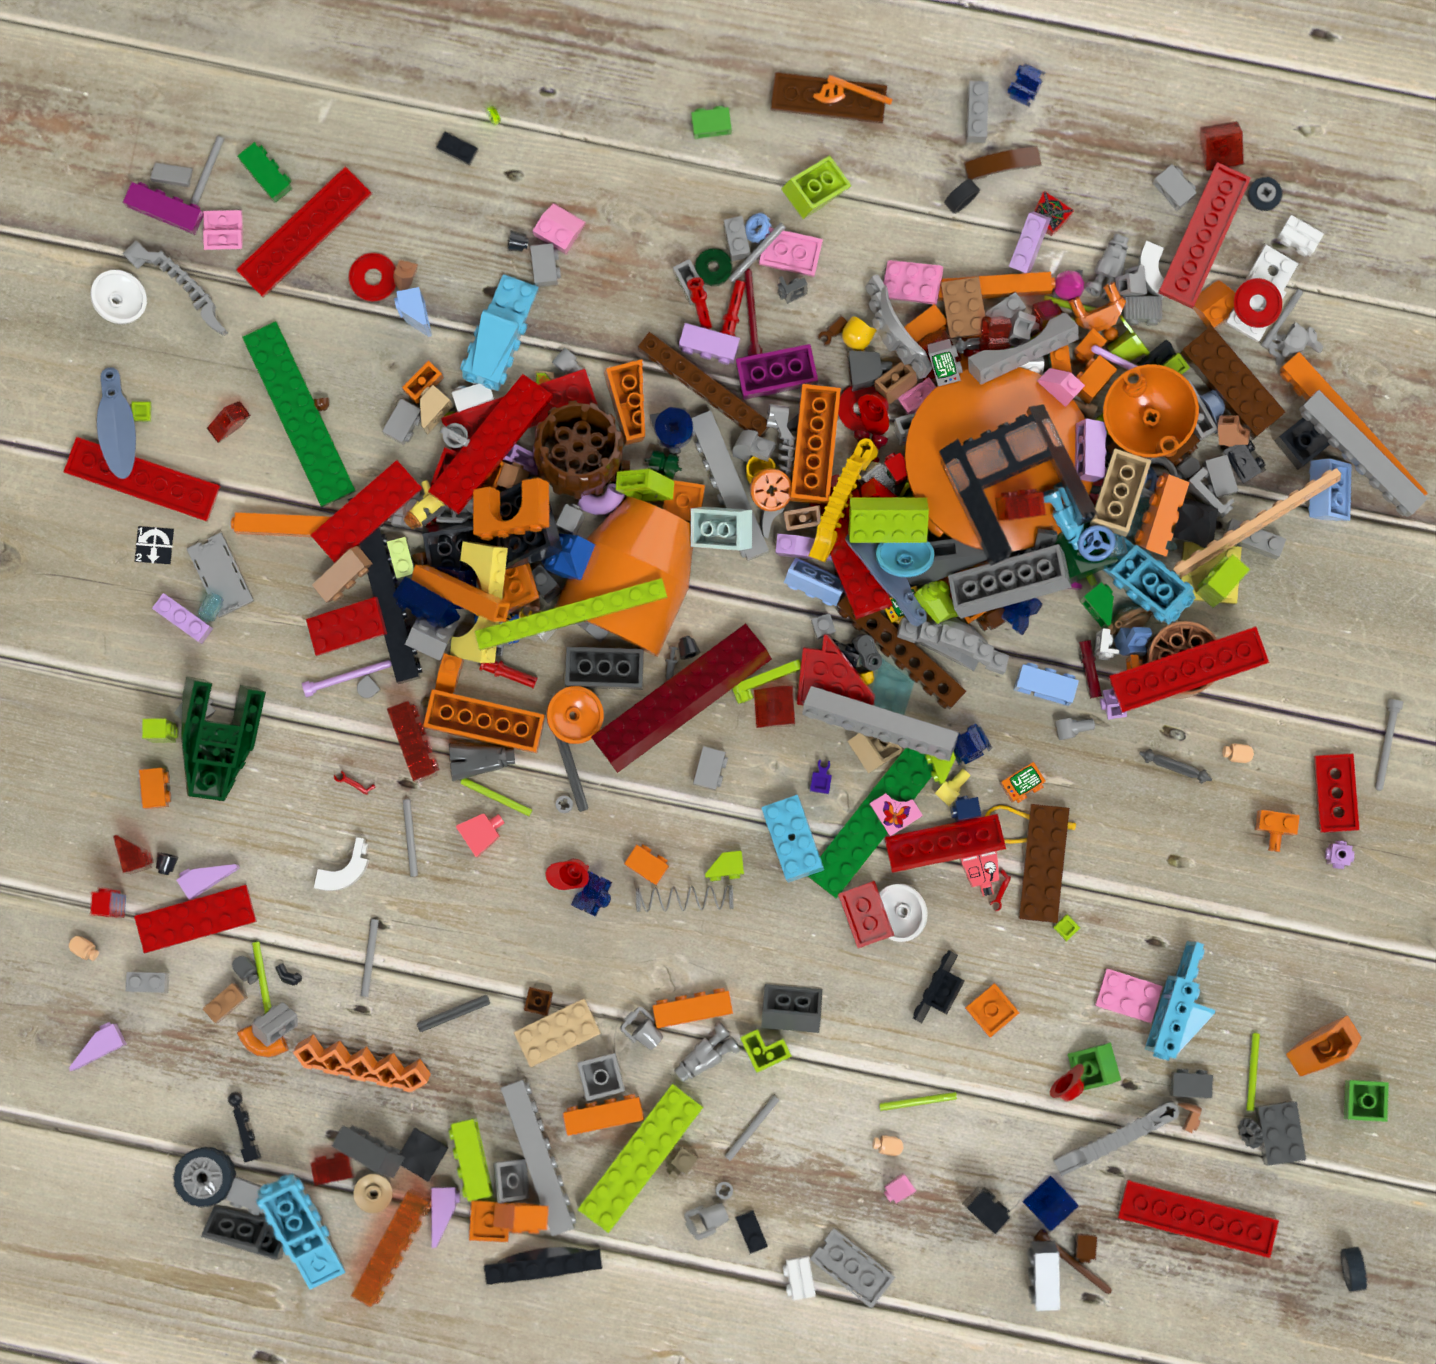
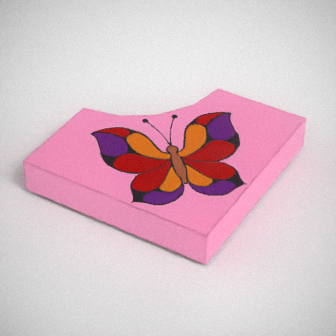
M884 794L870 803L889 836H892L923 816L913 799L907 802H898Z

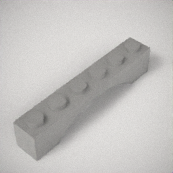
M1065 312L1050 319L1047 326L1037 337L1023 345L1005 350H983L968 357L969 372L980 384L991 381L998 376L1078 340V325Z

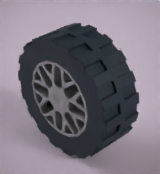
M1360 1248L1341 1249L1342 1272L1349 1292L1366 1290L1367 1273Z

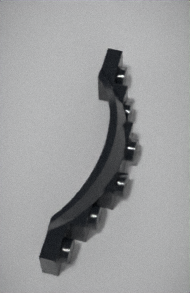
M574 1247L533 1249L511 1255L500 1260L498 1263L484 1265L486 1285L529 1281L603 1269L600 1249L586 1250Z

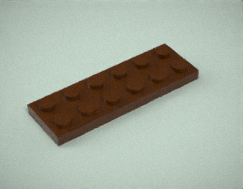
M775 72L771 111L883 124L885 103L843 88L845 98L834 103H824L815 99L813 95L821 92L823 85L828 84V78ZM847 81L884 96L887 94V85ZM837 85L834 88V96L837 95ZM829 89L826 90L825 97H829Z
M1039 804L1030 805L1018 919L1058 923L1070 808Z

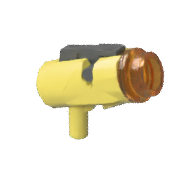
M427 480L421 483L425 492L423 499L420 502L417 501L403 518L411 529L424 526L443 513L445 505L428 493L430 484Z

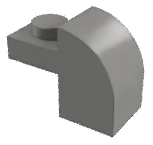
M745 430L740 434L733 447V457L748 462L754 456L768 462L775 448V442L759 437L756 431Z

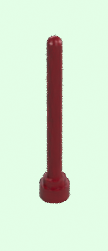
M747 269L744 273L751 341L748 356L762 354L763 348L758 344L752 270Z

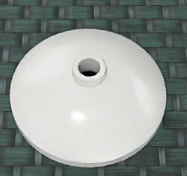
M121 270L103 272L95 279L91 286L90 298L95 310L100 316L112 323H132L143 314L146 308L147 296L144 287L138 279Z
M894 884L884 888L879 894L895 935L889 937V939L897 942H906L919 936L927 922V907L922 896L914 888L905 884ZM904 908L908 910L907 914L904 912Z

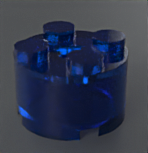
M1026 63L1023 66L1019 65L1015 73L1017 76L1016 82H1011L1007 91L1010 94L1009 98L1031 107L1032 104L1029 101L1030 99L1034 101L1043 82L1040 77L1041 75L1045 76L1046 72Z
M669 407L658 415L655 421V432L659 442L666 448L677 449L684 447L693 437V421L685 410ZM677 425L678 431L674 430L672 432L670 426Z
M973 724L967 728V732L963 734L958 732L953 752L956 762L961 766L962 762L968 764L983 756L984 753L982 751L987 749L989 752L993 747L982 727Z

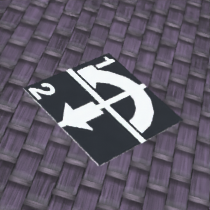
M138 526L135 562L171 564L174 529Z

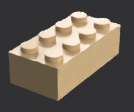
M1114 449L1095 505L1098 515L1096 519L1090 521V526L1103 525L1115 534L1127 536L1152 460Z
M585 998L514 1032L530 1068L602 1034Z

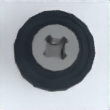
M1270 177L1256 179L1248 190L1250 204L1260 211L1275 209L1282 199L1280 184Z

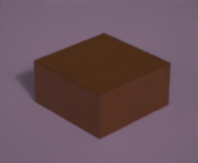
M529 987L524 1011L548 1016L554 992Z

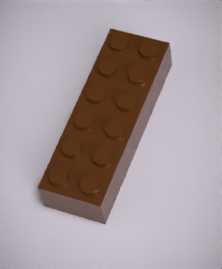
M1212 325L1180 352L1183 359L1211 391L1215 390L1229 413L1232 416L1239 415L1240 424L1244 428L1250 429V437L1253 440L1286 413Z

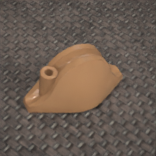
M1127 606L1116 614L1107 629H1110V635H1117L1121 628L1144 627L1153 612L1151 610L1146 611L1141 606Z

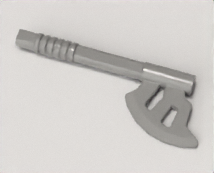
M1297 289L1261 343V346L1265 349L1269 348V353L1276 358L1277 366L1286 357L1282 353L1280 354L1275 351V349H1281L1272 340L1280 342L1286 336L1285 334L1278 335L1277 332L1303 294V291Z

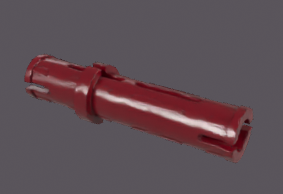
M1091 640L1079 642L1082 656L1081 663H1083L1090 699L1102 697L1095 664L1096 657L1093 655Z

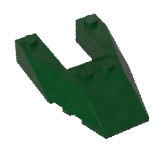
M186 676L182 695L181 741L187 796L225 801L236 782L235 778L240 769H243L246 764L245 760L250 751L254 749L266 692L256 687L240 685L232 724L207 721L205 716L212 683L205 679Z

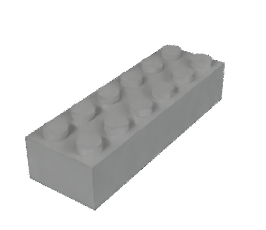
M1059 544L1008 558L992 566L987 564L948 575L954 609L960 618L1072 588L1065 554Z

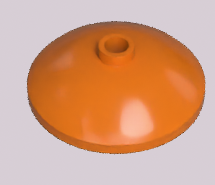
M571 686L558 691L552 697L547 707L546 717L551 732L558 739L570 744H580L591 740V736L601 729L604 712L599 698L592 691L584 687ZM571 712L575 713L574 719H571L569 716Z

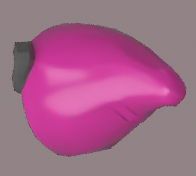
M1066 270L1058 274L1055 278V289L1052 291V296L1067 301L1076 300V297H1081L1084 291L1083 270Z

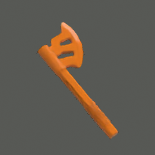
M829 75L828 84L823 85L821 92L813 95L818 101L834 103L845 98L843 88L888 105H891L893 101L892 98ZM835 85L838 86L836 96H834ZM829 89V97H825L826 90Z

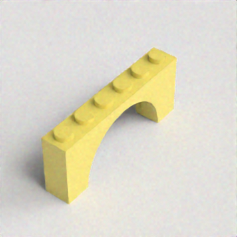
M462 542L460 561L469 564L474 569L483 591L502 599L508 548L478 542ZM479 616L476 624L467 634L460 637H452L450 655L479 663H495L497 646L480 651L475 631L498 625L499 622H492Z

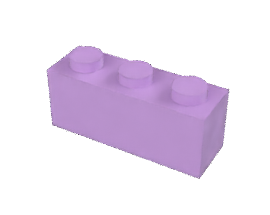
M1036 212L1028 214L1009 267L1024 273L1031 272L1051 218Z
M685 323L679 342V349H682L683 353L690 355L693 353L700 354V357L704 359H719L718 362L729 365V363L734 364L740 338Z
M1084 419L1076 423L1075 469L1081 480L1097 482L1105 478V438L1107 435L1105 422Z
M164 593L152 608L201 644H203L213 630L212 627Z

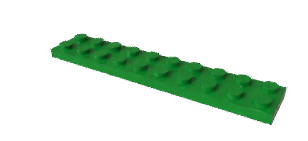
M277 321L243 336L242 339L320 506L324 507L356 492L324 421L314 405V400Z
M909 748L904 749L820 856L824 870L807 876L835 899L887 835L886 829L870 806V803L884 794L898 802L914 800L931 779V771H934L932 764L927 763L924 754Z

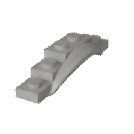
M879 275L872 276L865 288L872 298L868 305L875 315L871 320L874 328L879 333L889 352L896 350L898 357L904 365L911 364L919 379L925 378L933 368L927 353L909 335L896 316L889 300L887 286L884 285Z
M904 617L900 620L897 633L898 638L912 643L917 641L944 646L976 659L985 665L987 670L1001 675L1006 672L1009 655L995 651L994 646L989 645L979 633L965 625L952 621H943L937 624L934 620L925 621L920 626H914Z

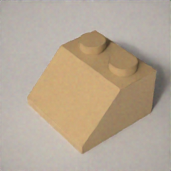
M434 385L430 388L427 387L421 393L422 397L420 398L421 426L427 435L437 426L441 418L453 408L450 399Z
M862 733L857 734L848 741L868 774L904 751L897 744L883 742L878 738L865 736Z

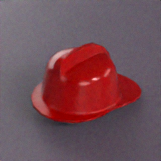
M878 391L862 395L859 398L858 407L864 427L872 434L883 435L889 428L887 413L889 404L887 399L880 395Z
M576 858L553 863L546 870V880L553 888L558 890L582 888L589 880V865Z
M1077 1064L1069 1072L1057 1079L1050 1089V1096L1052 1098L1059 1097L1068 1102L1081 1095L1084 1090V1084L1080 1078L1084 1071V1065Z

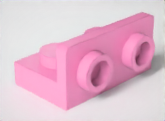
M928 378L900 396L898 401L908 415L916 413L924 399L936 386Z

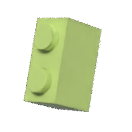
M406 537L388 541L387 545L396 579L402 581L412 578L415 566Z

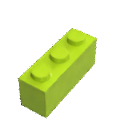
M142 719L143 739L152 743H176V738L179 737V728L176 727V723L168 719Z

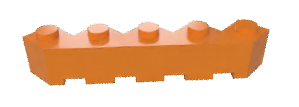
M314 1034L299 1042L293 1051V1054L306 1069L323 1070L324 1073L349 1076L350 1079L363 1082L371 1081L377 1083V1085L389 1088L397 1087L407 1092H413L425 1085L431 1075L421 1059L404 1068L396 1055L392 1053L377 1062L367 1046L350 1055L340 1040L324 1049Z

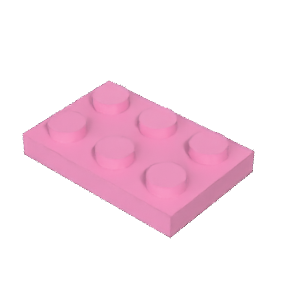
M769 228V232L771 233L775 228ZM783 230L761 254L759 265L814 277L823 239Z
M888 260L884 285L888 288L889 299L937 304L944 268L940 265Z
M1106 969L1095 1006L1152 1023L1163 986Z

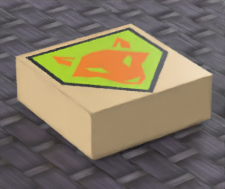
M535 371L534 382L537 384L554 379V372Z

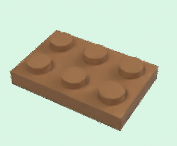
M979 277L941 282L949 339L987 334Z

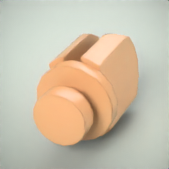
M1236 743L1231 744L1230 747L1224 746L1222 753L1223 757L1237 763L1250 762L1254 756L1252 747Z
M76 936L70 940L69 949L78 957L94 961L99 955V951L95 949L94 943L86 938Z
M884 1135L880 1137V1140L874 1137L872 1147L873 1149H878V1152L881 1154L898 1156L903 1151V1143L897 1137Z

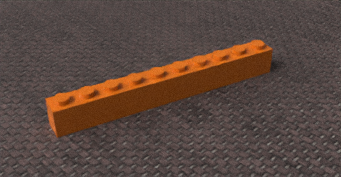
M1300 352L1279 370L1281 377L1294 386L1293 390L1297 395L1303 396L1307 401L1316 391L1320 390L1425 496L1428 494Z

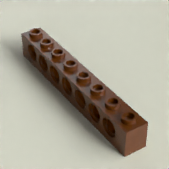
M648 332L638 345L640 353L744 431L753 430L758 432L759 437H763L770 428L766 427V418L651 332Z
M847 596L838 603L837 608L839 610L837 612L844 619L848 617L853 622L851 625L860 632L862 630L871 636L874 642L881 647L880 651L886 657L891 656L895 660L894 664L900 670L905 669L909 672L908 677L915 683L919 681L924 686L922 689L929 696L934 695L938 699L937 703L942 708L950 710L966 693L962 686L914 643L898 638V629L879 611L856 619L852 613ZM874 620L877 623V627L869 629L866 622ZM881 634H890L891 641L883 642L880 637ZM903 646L905 654H896L895 647ZM917 659L920 664L919 667L912 668L909 665V660ZM924 672H932L934 679L926 681L923 677ZM938 685H946L948 692L946 694L939 693Z

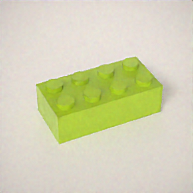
M850 498L849 542L927 543L929 517L927 498Z
M1232 554L1229 558L1225 556L1196 586L1199 588L1196 594L1214 608L1229 595L1251 569L1235 555Z
M477 1117L452 1123L451 1128L448 1130L450 1139L454 1140L456 1146L453 1148L455 1159H458L460 1164L457 1167L459 1179L463 1178L464 1185L461 1186L463 1197H467L469 1202L492 1196L494 1192Z

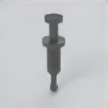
M669 646L668 648L671 651L670 658L665 659L667 662L665 677L667 681L673 677L675 663H678V660H674L675 650H678V647Z

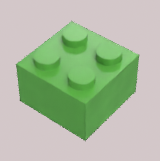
M1345 1080L1344 1119L1388 1122L1389 1082Z

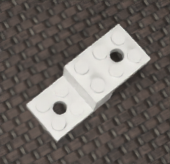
M1265 245L1244 282L1254 278L1268 280L1278 288L1283 300L1286 294L1284 289L1298 263ZM1269 266L1276 268L1277 273L1275 276H1271L1268 273ZM1254 295L1250 299V306L1254 311H1262L1266 307V300L1261 295ZM1234 308L1225 322L1228 326L1256 342L1260 341L1268 327L1254 328L1244 324L1237 317Z

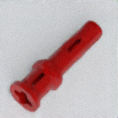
M695 277L687 282V287L691 292L690 299L695 303L700 327L710 330L712 324L706 304L707 293L703 289L704 281L702 278Z
M735 280L727 314L722 318L724 322L719 333L736 337L734 333L736 325L740 321L738 313L746 285L743 281Z
M501 660L499 662L495 661V663H481L479 671L490 672L495 677H505L534 689L538 677L504 665Z

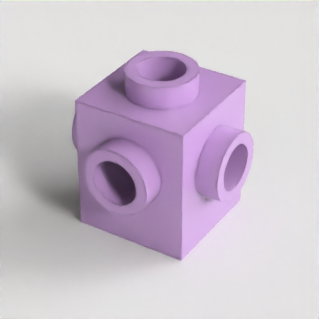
M1103 690V698L1100 699L1101 709L1105 710L1108 720L1127 717V712L1121 713L1114 690Z
M1335 841V844H1330L1326 848L1325 859H1327V864L1333 865L1332 868L1344 869V866H1350V863L1354 861V851H1352V846H1347V842ZM1340 851H1343V858L1339 857Z

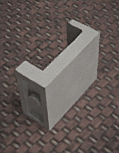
M1202 468L1188 481L1187 491L1199 503L1218 508L1217 517L1223 518L1233 509L1231 504L1234 500L1231 499L1226 505H1223L1201 482L1208 474Z

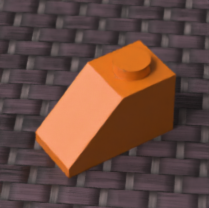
M1093 328L1074 350L1075 358L1079 362L1087 364L1097 355L1091 351L1092 346L1096 345L1103 349L1107 340Z
M444 653L438 671L435 690L451 694L455 693L464 664L462 658Z

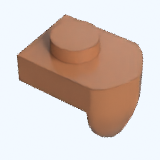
M399 260L394 272V282L400 291L406 290L411 286L418 264Z
M1178 1103V1106L1190 1111L1182 1129L1189 1133H1192L1193 1130L1196 1131L1201 1122L1199 1117L1202 1108L1194 1104Z

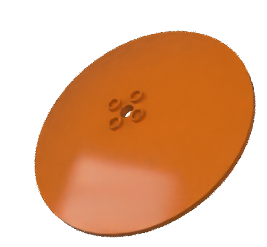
M1018 367V369L1011 370L983 384H980L972 376L969 369L964 370L963 373H959L961 381L937 386L924 399L913 417L908 430L905 444V468L914 497L927 498L929 507L928 518L942 532L960 543L976 549L983 550L941 465L942 457L939 453L941 449L956 439H959L961 445L969 438L977 439L981 437V433L987 430L995 431L999 425L1005 422L1010 424L1023 414L1028 416V407L1044 404L1050 416L1053 430L1061 446H1065L1075 466L1076 423L1085 419L1083 413L1073 400L1065 407L1037 382L1042 375L1025 368ZM1044 425L1053 445L1056 446L1046 425ZM1039 427L1032 431L1030 428H1027L1006 438L1017 461H1022L1047 449V444ZM998 442L967 455L977 478H984L1008 466L1006 458H1000L998 455V451L1001 449ZM1050 460L983 490L1012 548L1011 552L1033 548L1038 529L1057 531V535L1062 532L1052 515L1053 510H1055L1051 503H1043L1039 499V495L1042 492L1054 489L1053 486L1060 482ZM961 463L948 468L959 492L969 486V479ZM1081 480L1089 495L1093 482Z

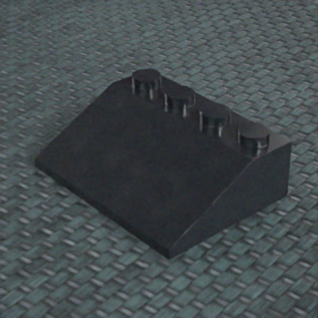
M522 482L500 493L501 517L504 521L511 520L518 514L522 505ZM550 501L548 528H542L540 532L525 531V534L522 535L513 533L509 534V537H495L497 546L508 548L505 570L547 559L563 551Z
M469 519L464 523L447 522L423 526L422 534L428 566L463 582L477 581L474 569L469 564L460 561L462 542H478L497 546L496 538L482 540L481 537L474 535L473 519Z

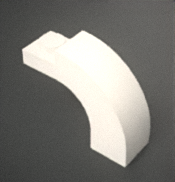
M1146 241L1141 251L1138 265L1144 266L1146 289L1153 296H1162L1163 300L1165 296L1159 294L1158 291L1164 278L1159 272L1158 264L1164 248Z
M356 837L352 859L344 869L336 872L318 869L314 888L337 891L356 883L362 877L369 864L368 859L362 858L363 855H366L368 844L365 843L366 840Z

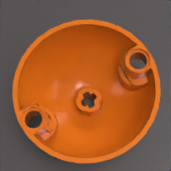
M1157 364L1137 366L1120 375L1109 388L1103 406L1104 422L1111 438L1126 452L1143 458L1174 456L1177 450L1188 441L1194 432L1199 416L1198 399L1189 381L1174 369ZM1131 376L1139 378L1136 383H1130L1128 379ZM1152 416V418H1155V422L1149 420L1148 417ZM1171 442L1174 444V448L1166 450L1163 447L1164 444Z

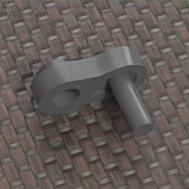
M866 634L853 638L852 644H854L855 649L860 654L864 668L872 671L878 670L882 665V657L876 650L874 639Z

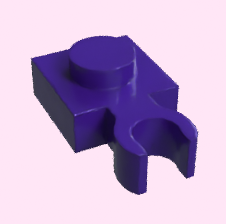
M819 760V773L813 772L810 792L829 795L832 775L826 773L830 768V761H828L826 768H822L820 765L821 760Z

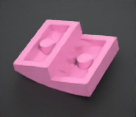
M242 210L203 211L204 250L242 249Z

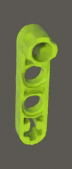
M801 660L792 661L739 683L732 688L737 703L741 704L753 699L751 689L800 671Z

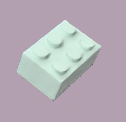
M716 507L691 508V547L727 550L752 548V510Z

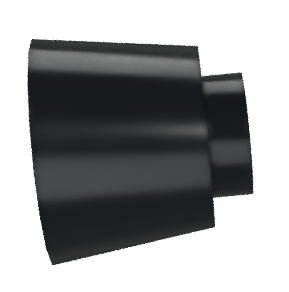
M511 230L507 251L523 252V249L528 247L529 238H525V234Z
M684 636L679 639L678 648L681 660L693 658L701 653L694 638Z
M157 852L156 869H158V873L169 875L170 872H173L179 857Z

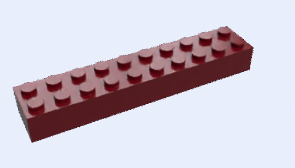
M745 623L595 733L591 738L618 773L771 661L772 658L765 646Z

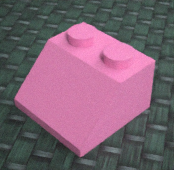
M552 204L539 219L533 229V234L536 238L547 244L553 243L555 249L567 255L586 222L559 206Z

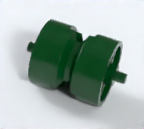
M653 450L649 459L645 458V462L649 465L648 469L662 474L671 480H674L676 472L682 471V468L678 465L680 456L673 454L665 456L664 452Z

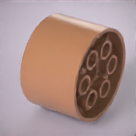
M1181 621L1170 624L1150 640L1146 646L1147 653L1143 656V664L1161 659V653L1164 652L1170 656L1179 653L1178 651L1182 652L1193 648L1191 645L1192 638L1198 639L1200 645L1217 640V638L1208 628L1195 622ZM1183 631L1189 632L1187 641L1183 637ZM1172 637L1180 639V646L1172 644ZM1160 639L1169 647L1168 649L1157 645ZM1213 683L1171 696L1169 698L1186 699L1193 697L1207 689Z

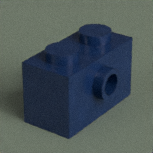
M957 797V801H954L952 803L953 806L950 807L951 817L955 818L956 822L982 816L978 797Z

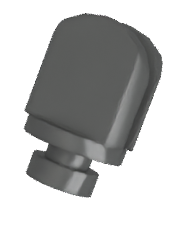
M1193 457L1185 458L1176 466L1178 478L1185 481L1189 480L1200 469L1198 460Z
M239 956L234 959L232 968L241 980L247 981L251 985L259 979L256 974V967L247 957Z

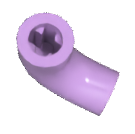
M609 484L602 496L585 495L579 500L577 506L581 507V510L584 512L604 515L615 510L625 495L616 491V484Z

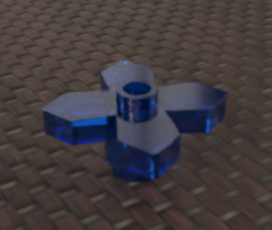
M1033 598L1003 607L1005 611L1001 618L1005 622L1013 624L1012 629L1016 633L1023 635L1029 627V617L1037 614L1043 604L1039 599Z
M588 871V883L581 892L575 895L571 906L580 910L584 909V912L596 917L599 909L606 908L611 901V895L608 891L612 881L603 877L599 878L598 875Z

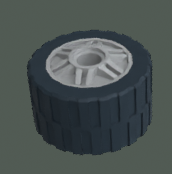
M201 1147L189 1151L179 1159L178 1164L174 1168L173 1185L177 1191L176 1193L184 1202L191 1206L203 1208L220 1203L227 1198L231 1190L232 1183L236 1177L235 1166L228 1155L214 1147ZM203 1172L206 1173L208 1177L206 1182L202 1179Z

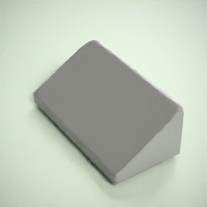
M155 163L150 179L152 182L190 188L193 169Z

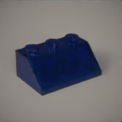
M406 576L393 593L396 604L400 608L412 610L411 613L418 618H426V621L434 627L438 625L444 629L460 619V615L452 602Z

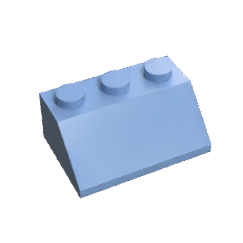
M416 287L397 291V298H394L400 317H404L406 323L426 336H432L425 300L420 288Z
M1333 459L1312 460L1310 462V481L1318 480L1327 470L1332 471L1337 468L1341 473L1339 482L1310 499L1308 508L1310 518L1350 521L1352 464Z
M796 557L784 580V583L793 590L799 589L805 592L807 596L819 598L829 606H837L844 591L838 576Z

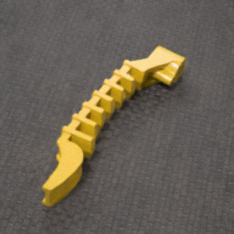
M870 439L860 440L853 455L849 459L847 458L845 468L843 467V472L837 479V485L833 488L832 496L829 497L828 505L824 508L825 512L820 518L821 521L817 526L816 538L808 555L809 557L822 562H826L837 539L835 527L841 528L838 520L839 518H844L842 511L844 507H848L847 499L853 496L851 491L857 487L855 482L861 479V470L865 471L871 461L878 455V449Z

